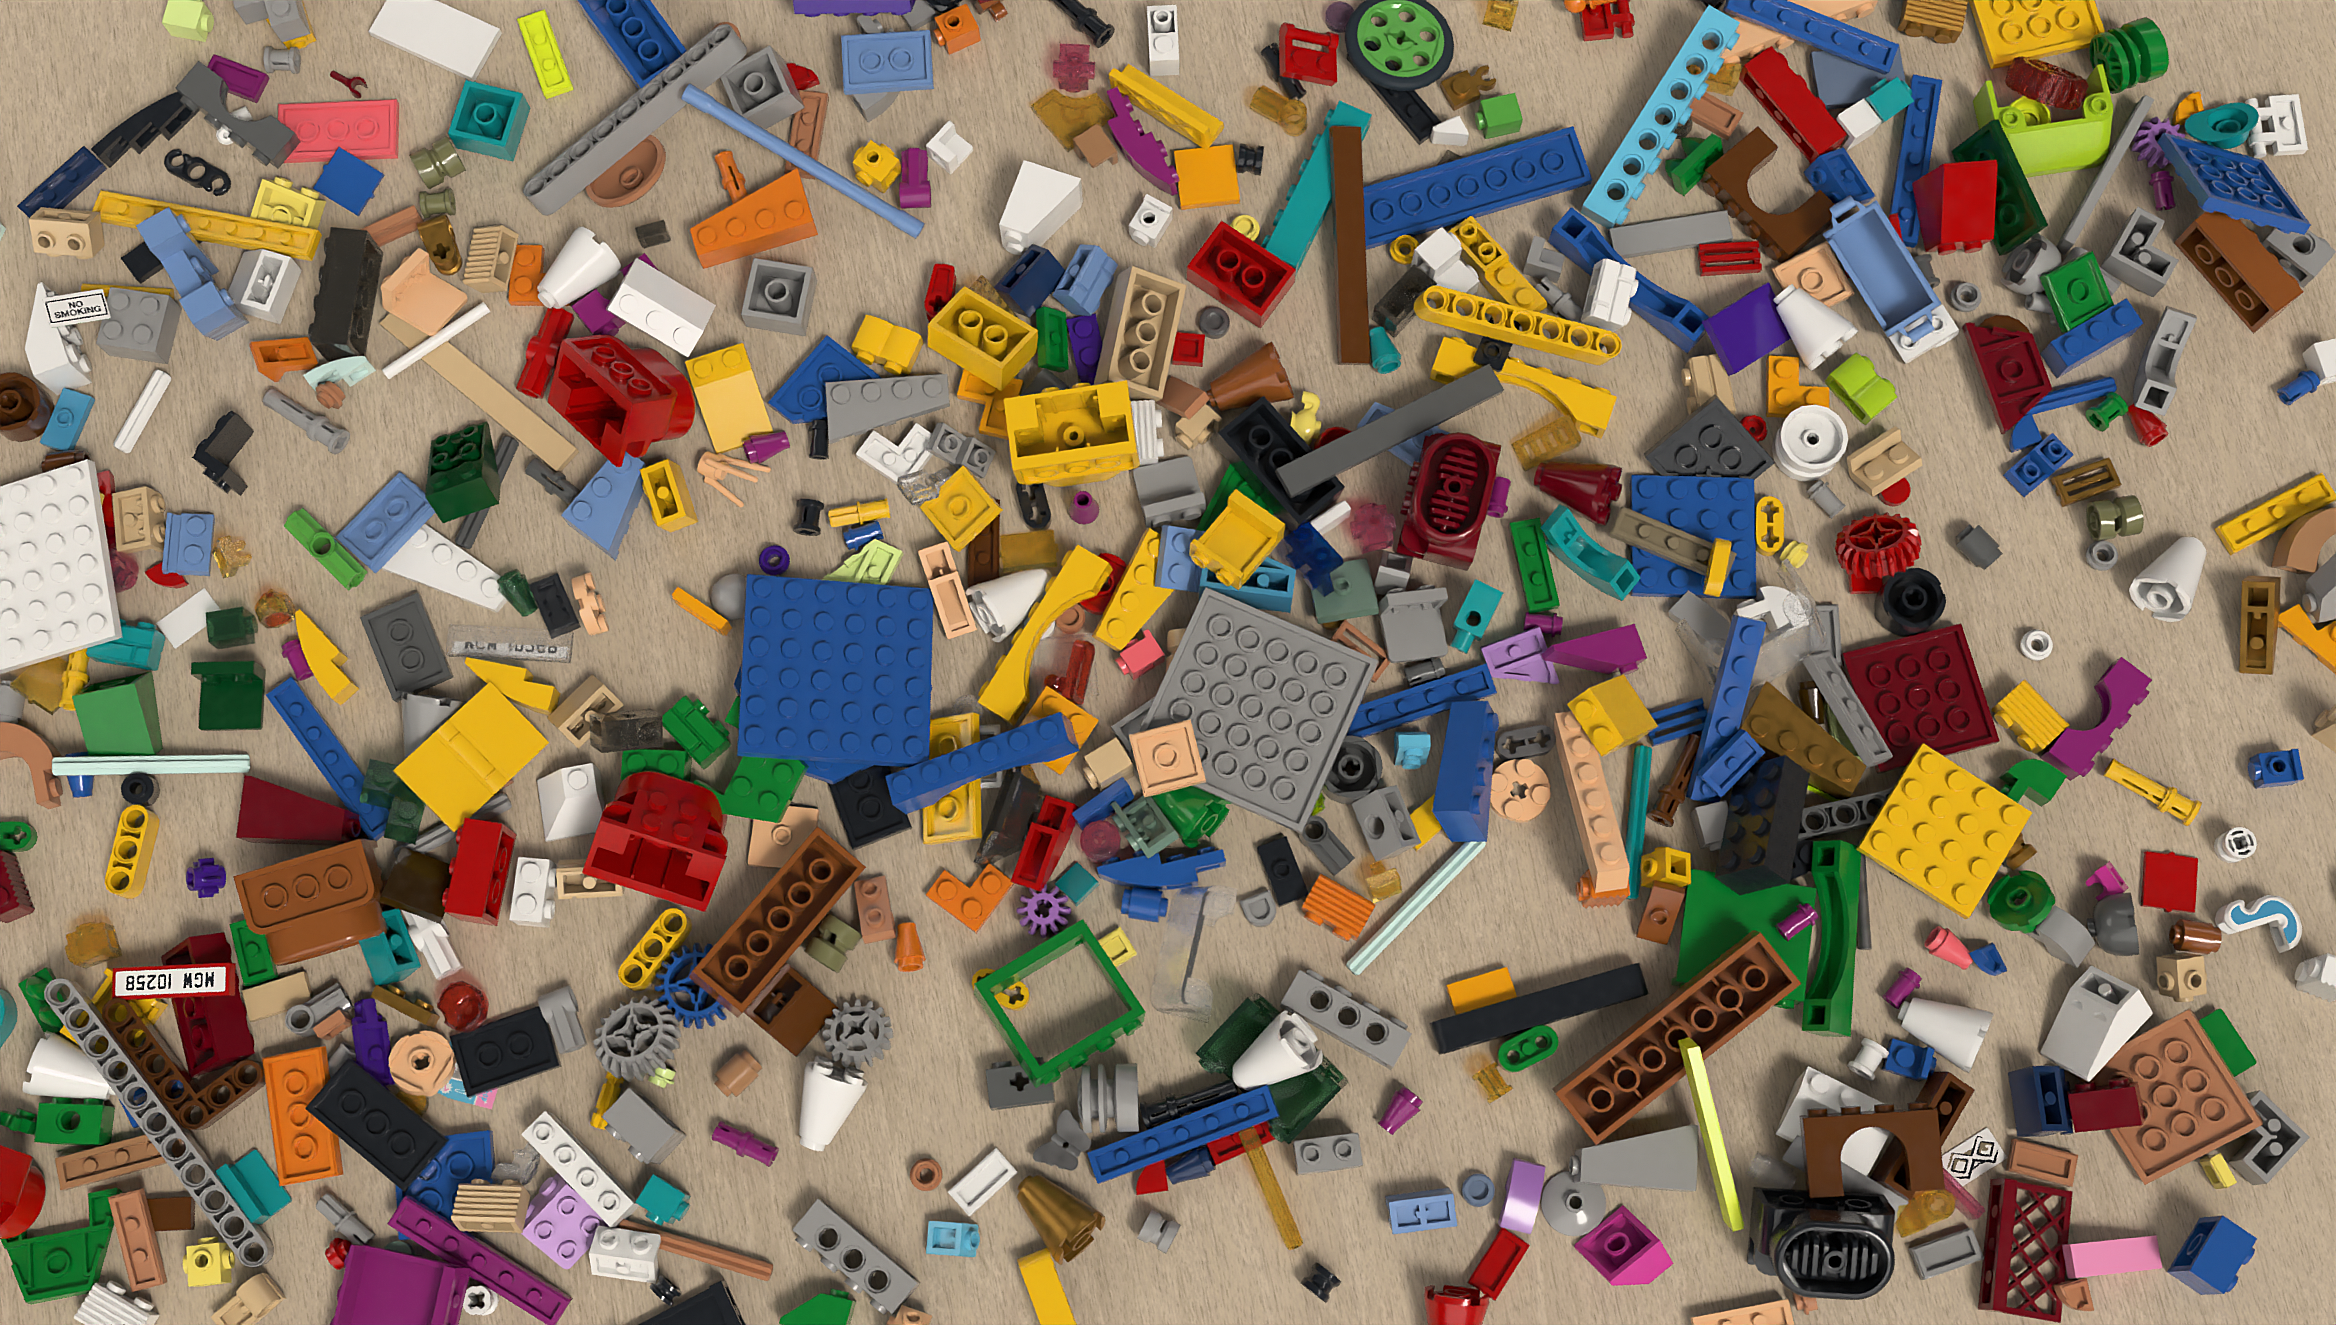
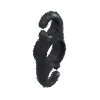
M180 149L172 150L165 156L164 165L167 171L195 188H204L207 192H211L213 190L212 182L217 179H222L224 184L220 189L213 191L215 196L224 195L231 188V179L228 174L202 158H192L189 154H183L184 162L174 167L172 160L177 156H181L182 151ZM197 166L205 167V173L201 178L192 179L190 177L193 168Z

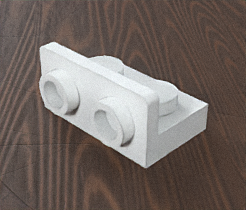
M598 1226L589 1251L592 1275L656 1284L659 1274L657 1253L661 1243V1236L647 1232Z

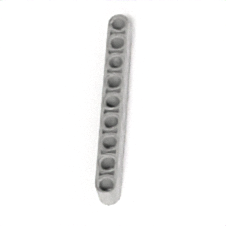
M722 24L714 28L531 178L524 186V195L542 215L548 216L555 213L688 103L683 101L681 97L689 84L704 91L737 64L747 52L745 44L730 25Z

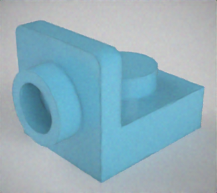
M929 1221L926 1254L976 1257V1251L980 1243L978 1225Z

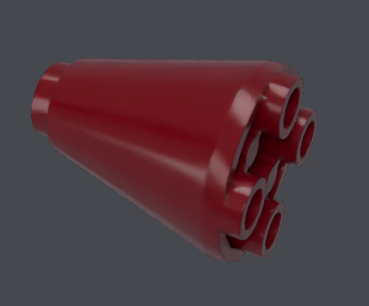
M1541 462L1535 473L1534 486L1540 487L1542 492L1590 522L1606 526L1611 515L1610 505L1612 500L1617 502L1622 491V484L1618 483L1622 468L1613 464Z

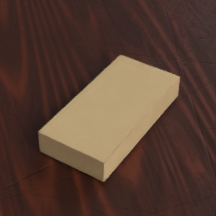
M304 971L242 991L250 1022H256L287 1012L291 1007L302 1005L313 998L308 975Z

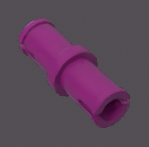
M723 1121L718 1123L719 1127L716 1126L712 1135L713 1141L736 1150V1154L741 1157L749 1156L768 1167L773 1164L772 1161H775L779 1148L754 1138V1133L749 1131L744 1133L725 1124Z

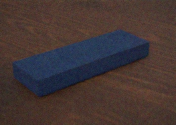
M83 146L18 204L17 207L29 218L41 207L63 209L106 171L107 168Z

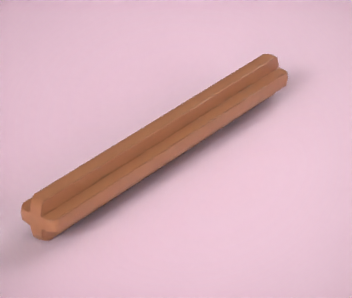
M623 1219L618 1226L619 1229L659 1234L661 1236L659 1249L760 1280L769 1281L773 1272V1265L629 1220Z

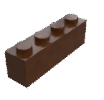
M1933 1072L1915 1102H1928V1107L1937 1109L1941 1147L1975 1091L1950 1072ZM1894 1136L1870 1179L1903 1199L1911 1200L1915 1192L1907 1189L1903 1150L1900 1142Z

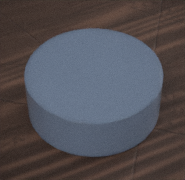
M1473 1174L1465 1179L1461 1192L1464 1200L1469 1205L1482 1207L1493 1199L1495 1187L1492 1180L1486 1175Z

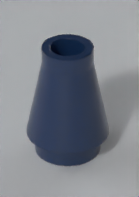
M1206 1146L1190 1150L1172 1165L1166 1167L1167 1175L1173 1185L1210 1176V1172L1216 1170L1215 1163Z

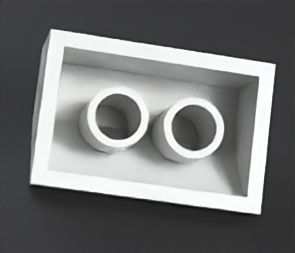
M636 258L608 304L606 311L680 355L689 357L716 305Z
M1808 1066L1794 1082L1776 1135L1790 1142H1793L1797 1135L1801 1137L1799 1116L1808 1115L1807 1109L1827 1108L1828 1114L1841 1113L1840 1107L1861 1106L1862 1112L1874 1111V1105L1884 1103ZM1868 1127L1858 1130L1845 1142L1841 1152V1161L1867 1176L1890 1131L1879 1127Z

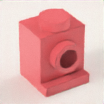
M1149 629L1143 631V639L1140 641L1138 638L1131 640L1123 648L1120 657L1115 659V662L1122 674L1125 676L1129 673L1134 681L1165 662V654Z

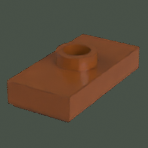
M1656 880L1653 881L1636 931L1637 938L1664 945L1668 944L1685 895V888Z

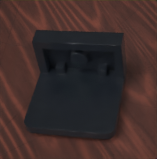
M234 411L228 412L227 415H223L217 421L215 430L207 439L199 443L192 458L205 469L203 474L213 481L212 483L227 494L232 490L241 496L248 486L227 466L253 435L254 431Z

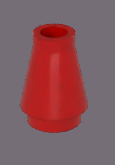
M2134 403L2128 407V412L2126 413L2131 420L2140 443H2144L2147 447H2152L2168 436L2167 425L2153 412L2135 407Z

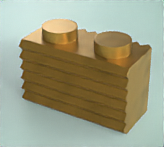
M1903 0L1898 31H1904L1910 37L1927 36L1942 44L1955 43L1963 30L1968 0Z

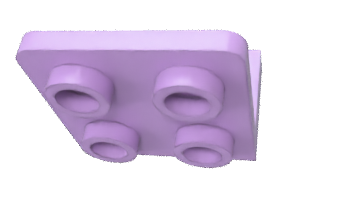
M557 1173L554 1177L545 1180L539 1189V1193L531 1202L529 1201L523 1233L521 1234L563 1269H570L591 1247L597 1227L609 1226Z

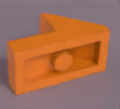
M309 337L255 341L249 344L258 372L274 382H279L285 372L314 369L318 364Z

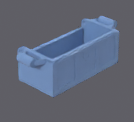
M1851 195L1830 207L1833 228L1823 233V236L1828 241L1886 336L1889 337L1899 331L1911 338L1914 343L1934 331L1931 310L1940 306L1941 302L1877 200L1865 207L1853 200ZM1856 205L1858 206L1860 211L1838 224L1836 221L1837 217ZM1926 314L1928 317L1927 321L1906 332L1904 327Z

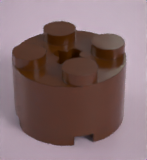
M16 372L0 374V434L8 440L17 442L30 441L44 433L54 411L50 395L33 380Z

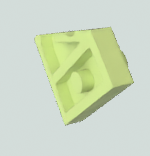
M874 539L864 546L859 554L852 555L844 561V565L829 575L828 573L822 580L888 585L904 554L901 550Z

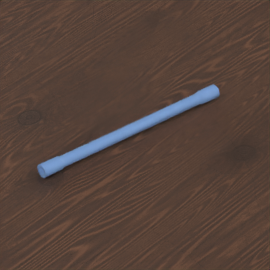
M689 84L681 97L683 101L704 113L712 115L888 220L893 226L916 239L925 225L922 221L903 210L895 208L722 105L712 96L694 85Z

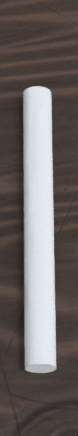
M482 302L440 330L436 335L431 336L383 368L382 371L388 379H391L488 314L490 310Z

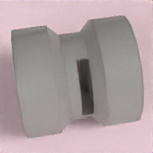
M1152 1209L1137 1239L1144 1243L1151 1242L1155 1244L1159 1251L1166 1254L1181 1224L1173 1220H1164L1160 1213Z

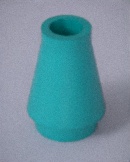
M1376 327L1369 331V341L1373 367L1380 374H1387L1397 370L1401 365V354L1386 334L1385 328Z

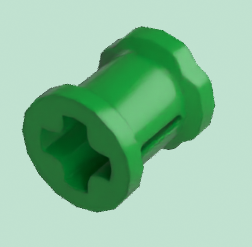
M2109 392L2104 397L2105 400L2096 407L2088 408L2085 412L2089 423L2099 431H2105L2109 428L2110 422L2128 412L2126 402L2115 392Z

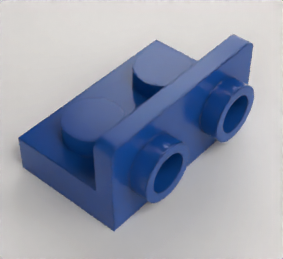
M1844 147L1820 155L1804 171L1816 192L1821 190L1834 204L1851 195L1853 200L1862 205L1869 203L1875 197V194Z

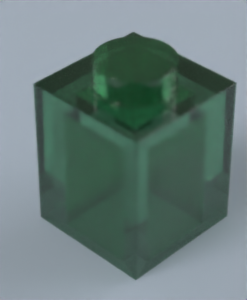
M243 606L205 613L208 643L218 650L255 644V633H258L257 619L255 615H252Z

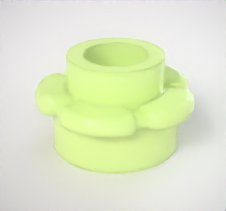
M667 1065L666 1070L658 1067L655 1069V1077L649 1076L648 1081L665 1088L667 1083L674 1084L673 1078L676 1071Z

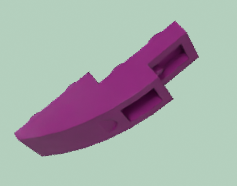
M1118 87L1106 91L1116 116L1108 120L1107 123L1120 151L1135 170L1147 181L1171 196L1178 194L1175 183L1180 180L1174 166H1167L1164 158L1168 154L1162 140L1156 141L1152 132L1145 134L1139 119L1133 121L1130 112L1134 110L1127 94L1122 96Z

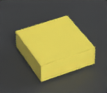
M1121 927L1098 940L1116 968L1137 955Z
M2221 1153L2211 1154L2200 1159V1164L2215 1189L2228 1188L2237 1183Z

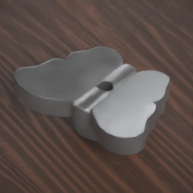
M1070 1110L1061 1112L1057 1121V1133L1051 1137L1052 1142L1038 1147L1033 1153V1159L1036 1162L1046 1163L1050 1166L1056 1165L1059 1169L1073 1171L1077 1168V1157L1080 1156L1081 1152L1089 1150L1092 1143L1083 1129H1080V1124L1073 1118ZM1067 1142L1069 1147L1064 1148L1063 1144Z

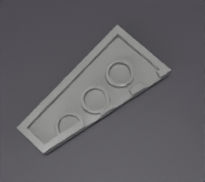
M948 374L825 382L830 444L839 442L840 439L852 435L865 434L868 430L880 426L887 427L896 424V421L915 418L950 407Z

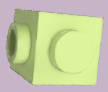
M168 0L162 24L171 36L206 42L208 32H211L214 26V17L202 0Z

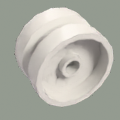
M1819 405L1801 406L1788 415L1774 435L1772 444L1774 461L1779 469L1792 479L1803 482L1818 480L1828 475L1845 453L1848 443L1846 426L1840 416L1827 407Z

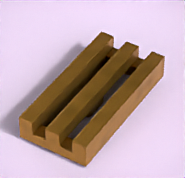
M2110 457L2054 476L2050 480L2052 485H2055L2057 488L2055 491L2057 496L2061 497L2062 501L2060 503L2062 508L2119 488L2122 485ZM2106 467L2107 472L2067 486L2063 484L2064 481ZM2111 478L2112 482L2072 496L2068 495L2069 492Z

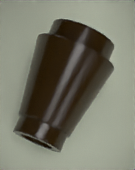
M1814 681L1798 682V690L1795 692L1801 710L1817 724H1825L1826 700Z

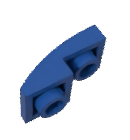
M2052 433L2003 476L2023 497H2026L2073 456V453Z

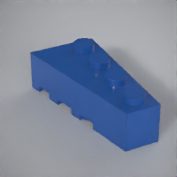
M1456 701L1451 703L1432 809L1433 814L1451 842H1487L1495 732L1499 727L1498 715L1494 713L1488 701Z

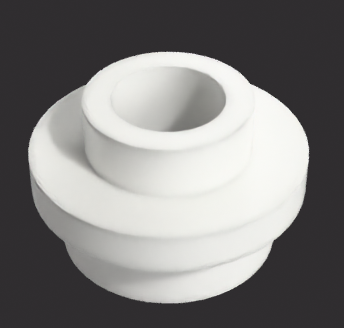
M2031 630L2022 637L2020 647L2022 653L2027 658L2040 661L2050 655L2053 643L2050 636L2044 631ZM2032 641H2036L2039 643V651H2036L2031 647Z

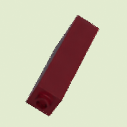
M244 775L236 838L250 843L337 846L357 839L361 829L360 815L259 778Z

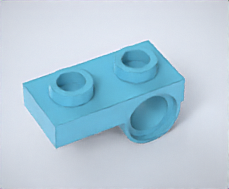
M1395 732V766L1402 765L1404 769H1418L1421 765H1426L1431 748L1430 735H1427V732Z

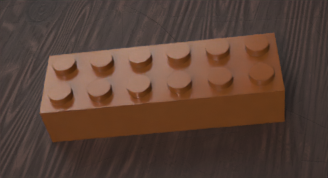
M817 826L694 968L689 978L734 1016L739 1018L853 884L866 866Z

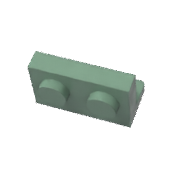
M1143 795L1123 810L1116 801L1110 804L1117 813L1112 817L1122 833L1128 829L1130 833L1125 836L1135 852L1142 849L1148 859L1179 838L1151 796L1144 798Z

